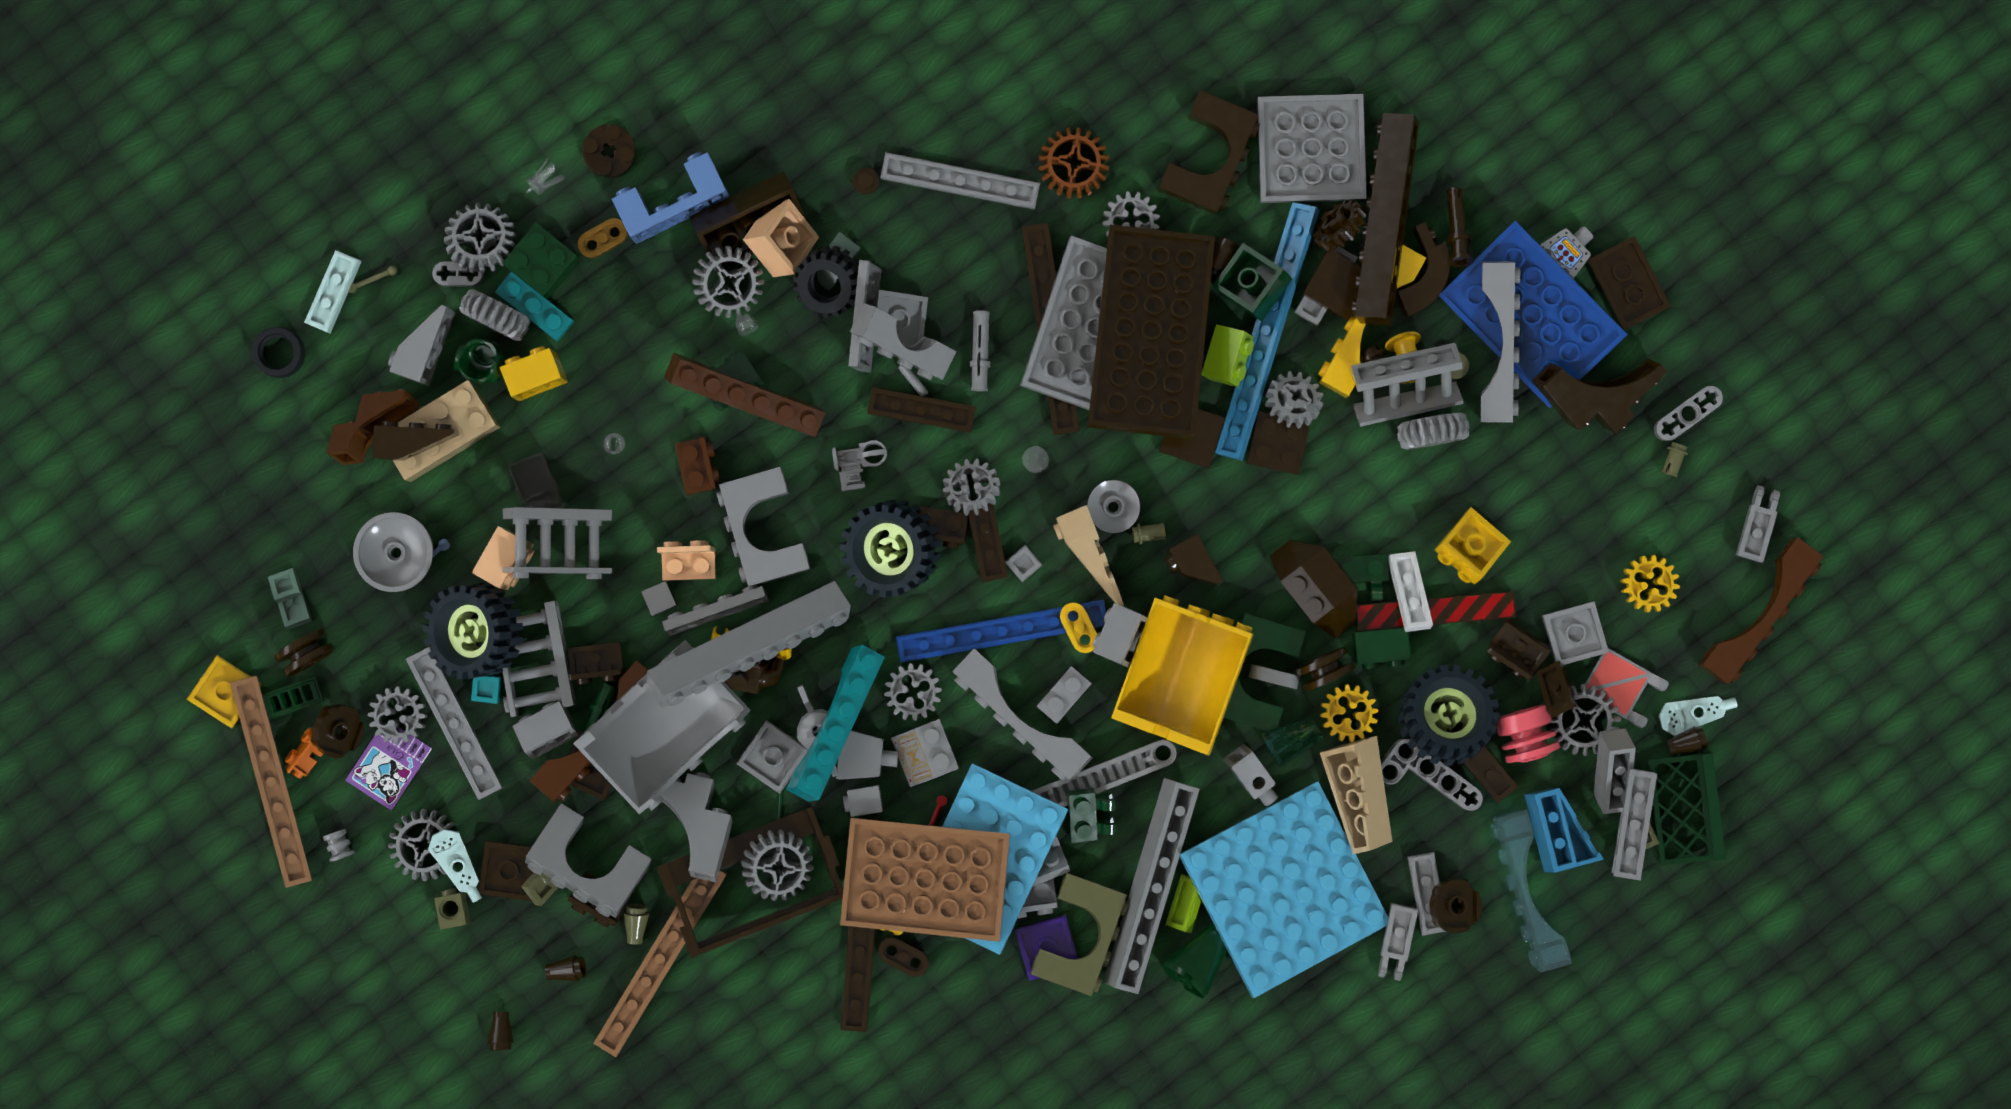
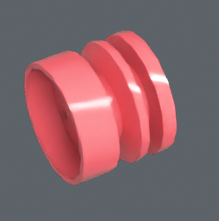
M1546 704L1522 709L1499 717L1498 722L1495 724L1498 736H1511L1512 741L1501 746L1502 750L1515 748L1516 751L1504 756L1506 763L1533 761L1561 748L1559 741L1546 742V739L1557 735L1556 731H1543L1542 726L1553 721L1547 711Z

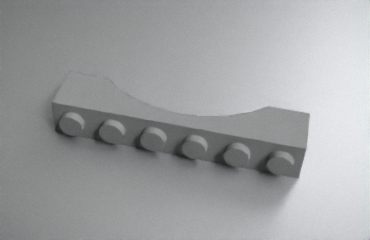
M1483 261L1482 290L1489 297L1498 313L1502 326L1503 345L1497 370L1490 383L1481 392V422H1513V416H1518V400H1513V389H1519V373H1514V363H1519V347H1514V336H1519L1520 320H1514V310H1520V294H1515V283H1520V267H1515V261Z
M973 649L953 671L958 676L954 681L965 691L971 688L977 694L974 699L984 709L989 705L996 712L993 717L1004 727L1007 724L1013 727L1015 731L1012 735L1023 745L1028 741L1035 748L1032 753L1044 763L1047 759L1054 765L1051 771L1062 781L1065 778L1072 781L1092 759L1072 738H1060L1043 734L1021 721L1010 709L1002 695L996 668L977 650Z

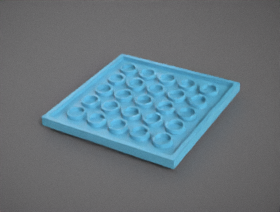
M1318 781L1179 854L1252 998L1263 994L1387 926L1388 916L1356 854L1352 853L1348 838Z

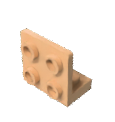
M673 541L663 542L664 547H657V553L662 554L663 581L716 579L715 547L709 545V542L690 541V546H682V543Z

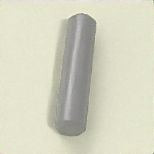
M901 365L898 367L917 393L925 397L928 394V390L912 370Z

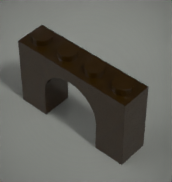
M1200 90L1189 119L1209 127L1222 135L1228 146V161L1219 171L1209 175L1195 174L1169 163L1158 191L1214 215L1217 214L1218 209L1224 211L1230 197L1225 194L1229 185L1234 187L1240 173L1235 169L1239 161L1245 162L1250 150L1246 143L1249 137L1255 138L1260 124L1256 122L1258 114Z

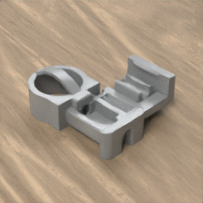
M871 440L866 443H859V448L841 451H836V447L832 449L834 468L839 471V467L842 469V472H839L842 492L866 488L865 481H861L860 472H863V469H861L860 464H862L863 468L878 467L886 461L887 450L881 442ZM870 445H878L883 448L864 452ZM884 455L883 459L878 463L867 462L864 458Z

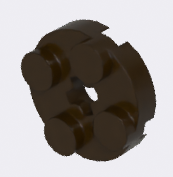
M615 124L602 125L595 128L588 134L582 146L585 163L592 172L599 176L608 178L620 177L627 173L634 163L636 154L634 140L626 130ZM606 145L616 147L614 157L603 156L602 153L605 151L604 147Z
M342 704L324 706L314 723L311 743L324 755L332 758L345 757L344 754L354 751L359 746L363 737L364 726L358 717L359 713L355 709ZM339 726L342 732L335 736V729Z
M1450 879L1434 886L1429 907L1432 922L1435 926L1447 932L1462 933L1471 929L1469 927L1479 920L1482 912L1481 897L1478 891H1475L1470 886L1469 882L1461 879ZM1454 899H1456V903H1460V909H1456V913L1451 909V903H1453Z

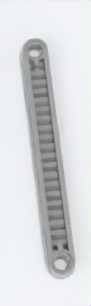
M1158 740L1082 770L1072 781L1068 778H1065L1063 781L1059 779L1031 791L1065 807L1068 806L1067 791L1093 788L1095 794L1131 781L1173 763L1176 759V748L1167 740ZM1161 745L1169 747L1171 751L1170 757L1164 761L1157 759L1155 754L1156 749Z

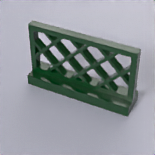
M1713 753L1649 759L1648 766L1650 772H1655L1654 765L1667 764L1674 770L1665 782L1657 777L1656 780L1662 786L1657 791V786L1655 785L1653 807L1657 840L1659 842L1660 864L1671 865L1726 860ZM1697 760L1698 771L1692 779H1689L1679 771L1685 761ZM1680 762L1676 768L1670 763ZM1676 772L1689 782L1680 794L1667 785ZM1698 776H1699L1700 786H1698V785L1694 782L1695 779H1696ZM1691 784L1701 791V798L1695 806L1682 797ZM1664 787L1677 796L1668 809L1658 802V795ZM1679 799L1692 808L1683 820L1670 811ZM1701 802H1702L1703 813H1702L1699 809H1697V807L1701 804ZM1659 807L1665 811L1661 817ZM1694 811L1704 817V825L1698 832L1685 823ZM1667 814H1670L1680 822L1671 835L1661 827V821ZM1683 825L1695 834L1686 847L1674 838ZM1704 829L1706 832V839L1700 835ZM1662 833L1668 837L1665 843H1663ZM1698 837L1707 843L1708 855L1696 856L1689 850ZM1671 840L1683 848V851L1677 858L1665 859L1664 848ZM1686 852L1691 855L1690 857H1682Z

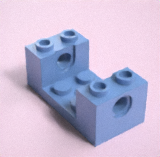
M702 152L695 153L687 158L688 162L684 163L697 193H685L677 198V203L671 206L663 204L655 208L652 215L636 187L633 189L626 187L616 192V197L612 198V201L630 238L636 244L730 197L708 152L702 154Z

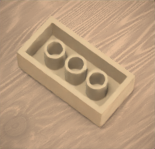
M467 380L398 422V427H409L410 422L425 423V428H435L436 424H450L452 429L459 431V436L405 461L393 460L404 480L412 482L501 427L475 384Z

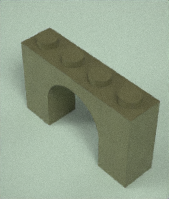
M1068 873L1064 874L1056 899L1083 908L1093 916L1098 927L1096 945L1089 954L1079 959H1067L1038 949L1029 974L1088 996H1092L1093 991L1097 993L1102 982V977L1099 976L1102 966L1107 967L1110 960L1111 952L1108 951L1110 942L1116 941L1120 931V927L1116 926L1119 916H1125L1129 902L1125 901L1127 895Z

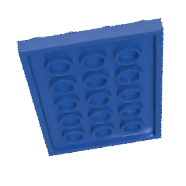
M1516 220L1439 295L1501 358L1503 345L1502 326L1494 305L1482 290L1483 261H1515V267H1520V283H1515V294H1520V310H1514V320H1520L1519 336H1514V347H1519V363H1514V373H1519V378L1549 408L1552 405L1532 382L1544 368L1553 363L1563 368L1573 378L1580 380L1628 335Z

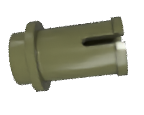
M1672 442L1671 447H1667L1669 452L1661 472L1678 477L1685 455H1688L1686 452L1687 447Z
M1164 523L1145 526L1136 524V527H1132L1133 542H1138L1139 545L1144 541L1166 539Z

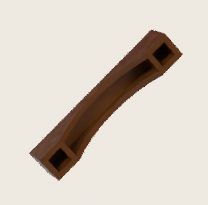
M673 353L664 378L670 384L816 437L825 416V412L816 405L750 384L677 353Z
M1791 538L1776 558L1775 585L1770 600L1762 614L1750 627L1728 640L1712 644L1698 663V666L1723 684L1734 683L1743 672L1741 667L1746 660L1751 661L1759 651L1757 645L1762 639L1766 640L1775 628L1772 625L1777 618L1782 619L1790 609L1788 604L1792 598L1799 597L1804 591L1806 585L1803 583L1809 575L1813 577L1822 566L1819 562L1824 556L1800 538Z
M638 661L619 680L617 700L647 674V669ZM579 750L559 759L547 760L529 781L553 802H556L558 799L562 802L572 792L570 788L572 783L576 779L580 782L589 773L590 769L588 766L591 762Z

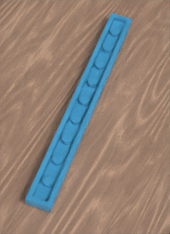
M1292 202L1274 263L1283 268L1292 280L1264 320L1261 322L1256 319L1252 332L1254 337L1253 351L1248 356L1245 364V377L1240 381L1239 387H1235L1215 452L1218 455L1243 461L1320 211L1317 207Z

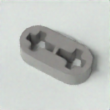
M439 262L435 265L432 272L434 280L441 286L475 287L481 284L484 279V274L480 273L479 267L475 270L478 276L473 277V281L470 282L468 277L461 276V272L468 273L470 271L469 265L461 269L459 262ZM444 267H447L448 271L456 272V276H447V281H444L439 276V272H443Z
M1251 664L1248 676L1249 678L1297 689L1300 676L1253 664Z

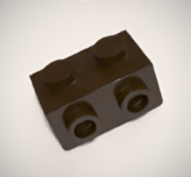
M1507 618L1489 642L1487 652L1490 653L1489 655L1494 661L1509 666L1518 677L1531 681L1535 671L1551 652V647Z
M621 642L567 648L571 674L569 675V680H576L577 685L593 683L592 678L603 677V682L619 680L618 675L625 673Z

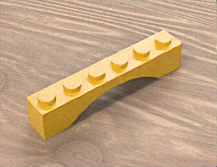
M1404 245L1402 247L1397 289L1411 284L1426 260V257ZM1351 315L1344 327L1347 330L1344 339L1338 338L1331 350L1335 354L1331 362L1325 361L1318 375L1322 376L1319 381L1320 384L1345 398L1350 395L1355 386L1351 366L1360 364V343L1366 325L1361 324L1353 315Z

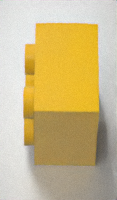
M541 346L531 350V355L520 358V356H515L505 360L506 365L501 366L500 370L512 398L522 401L568 383L561 361L555 351Z

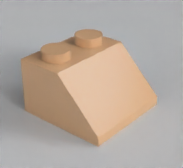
M787 199L756 220L743 240L772 277H779L796 273L797 267L807 257L819 236L791 200Z

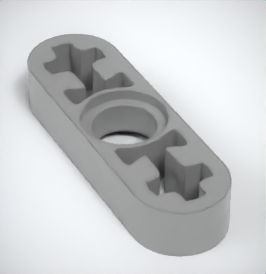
M1715 386L1702 388L1656 422L1654 426L1655 436L1661 441H1671L1677 438L1721 405L1723 401L1722 392ZM1705 392L1708 394L1714 393V404L1710 402L1700 408L1698 404L1693 402L1694 399H1696L1697 403L1703 401L1706 398ZM1685 406H1690L1695 411V418L1692 421H1686L1682 418L1681 411ZM1677 420L1683 425L1682 429L1679 424L1670 430L1671 436L1668 433L1663 435L1661 432L1664 428L1663 422L1668 425Z

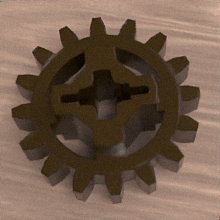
M1353 199L1349 202L1343 200L1340 205L1334 204L1331 211L1326 210L1322 217L1318 219L1320 224L1314 227L1316 232L1312 234L1315 238L1314 241L1321 249L1324 248L1326 251L1330 250V248L1335 251L1338 246L1344 247L1348 239L1352 241L1357 233H1360L1359 226L1365 224L1363 219L1367 216L1364 212L1365 210Z

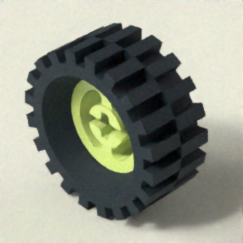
M895 499L887 500L861 510L857 513L856 517L850 519L847 523L850 528L845 529L841 536L847 539V541L840 544V551H846L847 556L841 558L843 565L849 563L851 569L846 573L849 578L853 576L858 578L854 583L857 587L862 588L867 585L866 593L874 595L879 592V597L886 598L890 595L896 597L925 583L929 579L928 575L934 573L937 566L933 563L940 560L941 553L935 552V548L941 546V541L933 537V534L938 532L936 525L929 527L927 524L931 517L927 513L921 516L918 514L921 510L919 506L913 505L908 507L909 502L904 500L896 503ZM887 530L889 536L879 541L882 532ZM907 552L905 561L899 565L896 561L897 558L905 555Z
M484 583L448 587V590H442L438 593L439 598L433 599L429 604L434 609L426 611L424 617L429 619V624L423 625V632L429 633V638L424 639L425 646L432 647V651L428 653L430 658L438 659L439 661L436 663V666L440 670L447 669L445 674L448 676H457V679H470L499 674L503 672L502 668H507L513 663L510 658L518 656L519 650L515 648V645L522 644L523 637L518 636V630H523V623H517L516 617L521 616L519 609L511 608L515 602L511 597H504L506 592L503 589H495L494 585ZM474 613L478 615V618L470 619ZM477 642H484L480 648L476 646Z
M1440 665L1436 671L1431 668L1414 682L1403 697L1404 700L1399 708V711L1403 712L1398 717L1399 724H1405L1400 732L1403 738L1410 736L1411 740L1407 745L1411 750L1417 746L1420 749L1417 755L1422 759L1428 754L1432 756L1430 762L1437 764L1441 759H1444V766H1451L1455 760H1457V764L1464 763L1468 758L1472 759L1495 733L1497 729L1495 724L1498 722L1500 714L1494 712L1499 706L1498 700L1490 699L1494 693L1492 687L1490 686L1485 689L1482 685L1486 680L1481 675L1477 680L1471 677L1474 671L1469 668L1464 673L1460 672L1461 666L1453 665L1449 671H1447V665ZM1437 702L1448 703L1446 706L1443 703L1435 713H1432L1431 707ZM1459 721L1463 723L1461 731L1454 733L1445 732L1448 728L1451 731Z

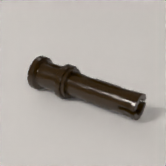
M1452 187L1446 191L1451 231L1447 239L1448 245L1451 246L1452 255L1449 262L1453 267H1466L1473 263V256L1470 255L1469 249L1471 236L1467 233L1463 189Z

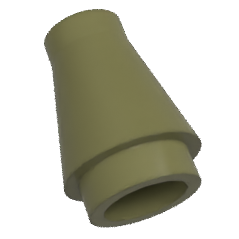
M628 904L626 905V910L623 911L628 944L637 945L643 943V936L650 914L647 911L646 905Z

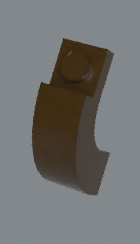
M1425 222L1415 226L1412 230L1423 256L1426 257L1424 273L1419 282L1396 293V299L1405 319L1421 312L1436 300L1444 289L1449 276L1450 257L1446 242L1435 246L1434 242L1437 241L1436 235L1432 227L1428 228Z

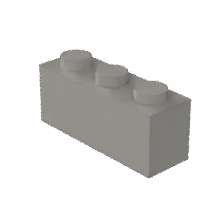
M1626 728L1600 731L1594 796L1603 814L1623 812L1629 770L1634 769L1636 750Z

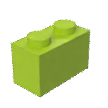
M1216 324L1201 375L1211 381L1239 387L1240 381L1244 379L1246 374L1245 364L1247 358L1253 351L1254 337L1245 331Z

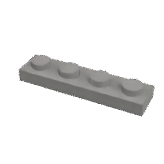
M749 586L743 589L741 594L735 596L727 594L719 597L716 603L710 605L708 603L698 604L692 608L693 611L688 613H673L668 616V620L662 621L665 632L672 636L768 602L767 593L763 586Z

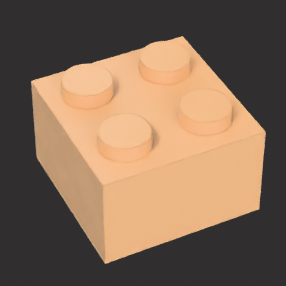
M498 526L472 573L500 589L508 590L510 586L514 587L519 578H513V573H503V567H515V533ZM526 540V564L534 553V550L531 549L534 544Z

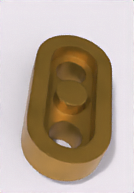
M608 219L580 236L578 240L579 251L587 258H598L623 244L628 237V232L620 219ZM614 228L620 230V234L617 237L611 236V230ZM591 241L597 243V247L594 250L588 249V244Z

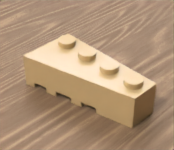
M1377 736L1342 744L1321 752L1323 765L1352 853L1357 854L1371 851L1393 842Z

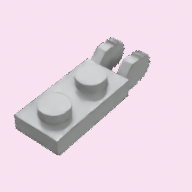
M1758 485L1752 498V504L1749 505L1735 556L1763 563L1777 516L1776 508L1780 492L1773 490L1769 497L1768 507L1763 508L1760 507L1764 495V487Z
M1391 903L1380 953L1382 957L1378 969L1379 977L1385 976L1388 969L1389 958L1398 959L1394 969V980L1401 981L1405 961H1408L1418 913L1417 908Z

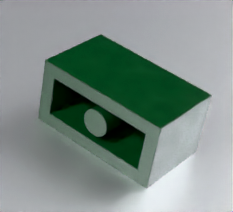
M1404 628L1352 633L1355 664H1362V669L1378 668V662H1388L1389 667L1404 665V660L1411 659L1408 632H1405Z

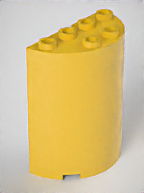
M1164 596L1163 600L1154 598L1111 718L1200 753L1210 755L1254 635L1251 633L1252 627L1239 622L1234 626L1235 620L1214 613L1212 617H1209L1211 611L1190 604L1188 608H1184L1178 605L1179 600Z

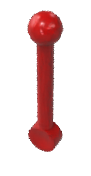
M945 796L937 798V806L928 824L929 826H934L942 806L946 805L947 798Z

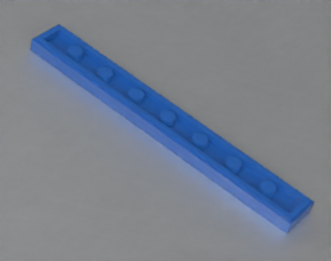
M1104 600L1080 604L1084 607L1094 628L1104 627V617L1106 614ZM1063 607L897 636L900 663L1064 634L1066 631L1060 620V612ZM1069 612L1068 619L1076 621L1078 619L1077 612Z

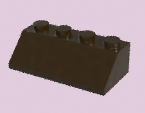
M784 171L689 217L705 252H710L713 257L717 256L715 248L719 247L722 254H725L726 246L731 247L732 254L739 247L742 249L741 257L746 252L753 255V251L743 240L756 220L787 199L791 200L808 222ZM726 261L720 264L723 268H726L736 262Z

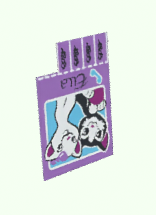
M398 728L400 732H405L402 728ZM411 734L409 735L410 742L405 743L401 738L399 744H394L393 738L389 742H384L383 735H375L345 781L392 811L432 748Z

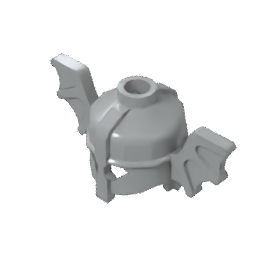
M801 685L797 688L808 713L801 717L797 727V738L804 748L809 750L816 737L814 734L819 732L828 711L823 709L814 710L805 687ZM836 765L831 773L833 777L838 775Z

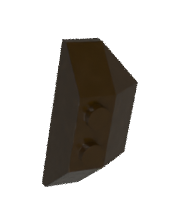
M1290 539L1269 556L1280 582L1313 624L1335 639L1356 623L1358 587L1325 546Z

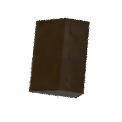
M1198 534L1165 552L1167 557L1164 561L1171 573L1176 571L1178 576L1211 586L1223 582Z

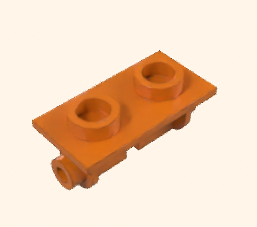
M308 728L301 738L302 743L296 750L292 749L285 758L286 764L284 766L287 773L294 769L292 774L299 779L303 776L306 777L317 763V760L310 756L313 752L319 757L323 755L311 743L312 728Z

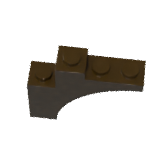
M1647 359L1642 365L1621 377L1593 382L1575 379L1563 368L1550 363L1532 382L1567 425L1580 431L1588 426L1595 416L1605 429L1617 434L1626 428L1629 421L1635 416L1629 408L1637 404L1651 387L1657 385L1667 371L1662 364Z

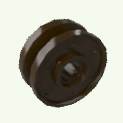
M324 629L315 630L297 639L275 654L274 658L277 663L289 659L291 661L283 670L285 677H291L310 668L335 651L332 643L319 646L318 643L327 635Z
M1345 646L1328 652L1295 670L1298 676L1310 674L1312 677L1303 685L1305 692L1328 684L1356 668L1353 662L1340 664L1339 659L1348 653Z

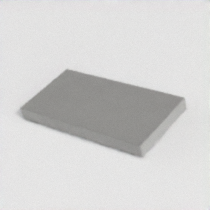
M859 260L853 324L863 303L874 306L875 290H880L882 270L870 261ZM852 333L848 366L860 372L870 373L874 345L869 348L857 342L858 336Z

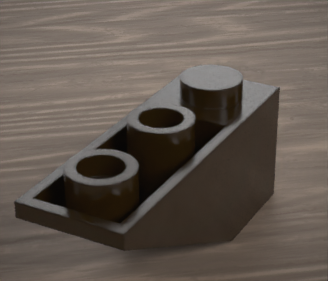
M382 421V426H374L372 458L405 461L459 436V431L452 429L450 424H436L435 428H425V423L410 422L409 427H398V422Z

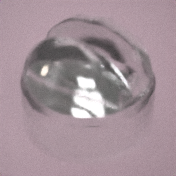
M748 313L740 315L736 319L735 325L740 336L749 335L759 327L755 318Z
M612 433L605 437L603 447L607 453L616 455L623 451L625 440L620 434ZM611 438H616L615 451H611Z

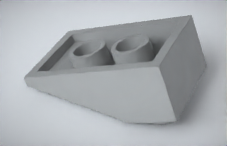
M443 305L433 312L398 346L397 351L391 353L388 366H391L389 371L429 387L456 312Z

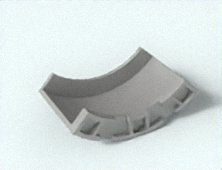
M684 640L660 664L693 649V647ZM646 674L573 744L640 814L647 808L652 811L663 801L660 796L688 768L691 771L694 770L703 761L700 757L731 729L734 732L738 731L746 723L743 718L751 710L725 682L713 683L700 694L693 693L685 697L677 705H668L662 708L647 684Z

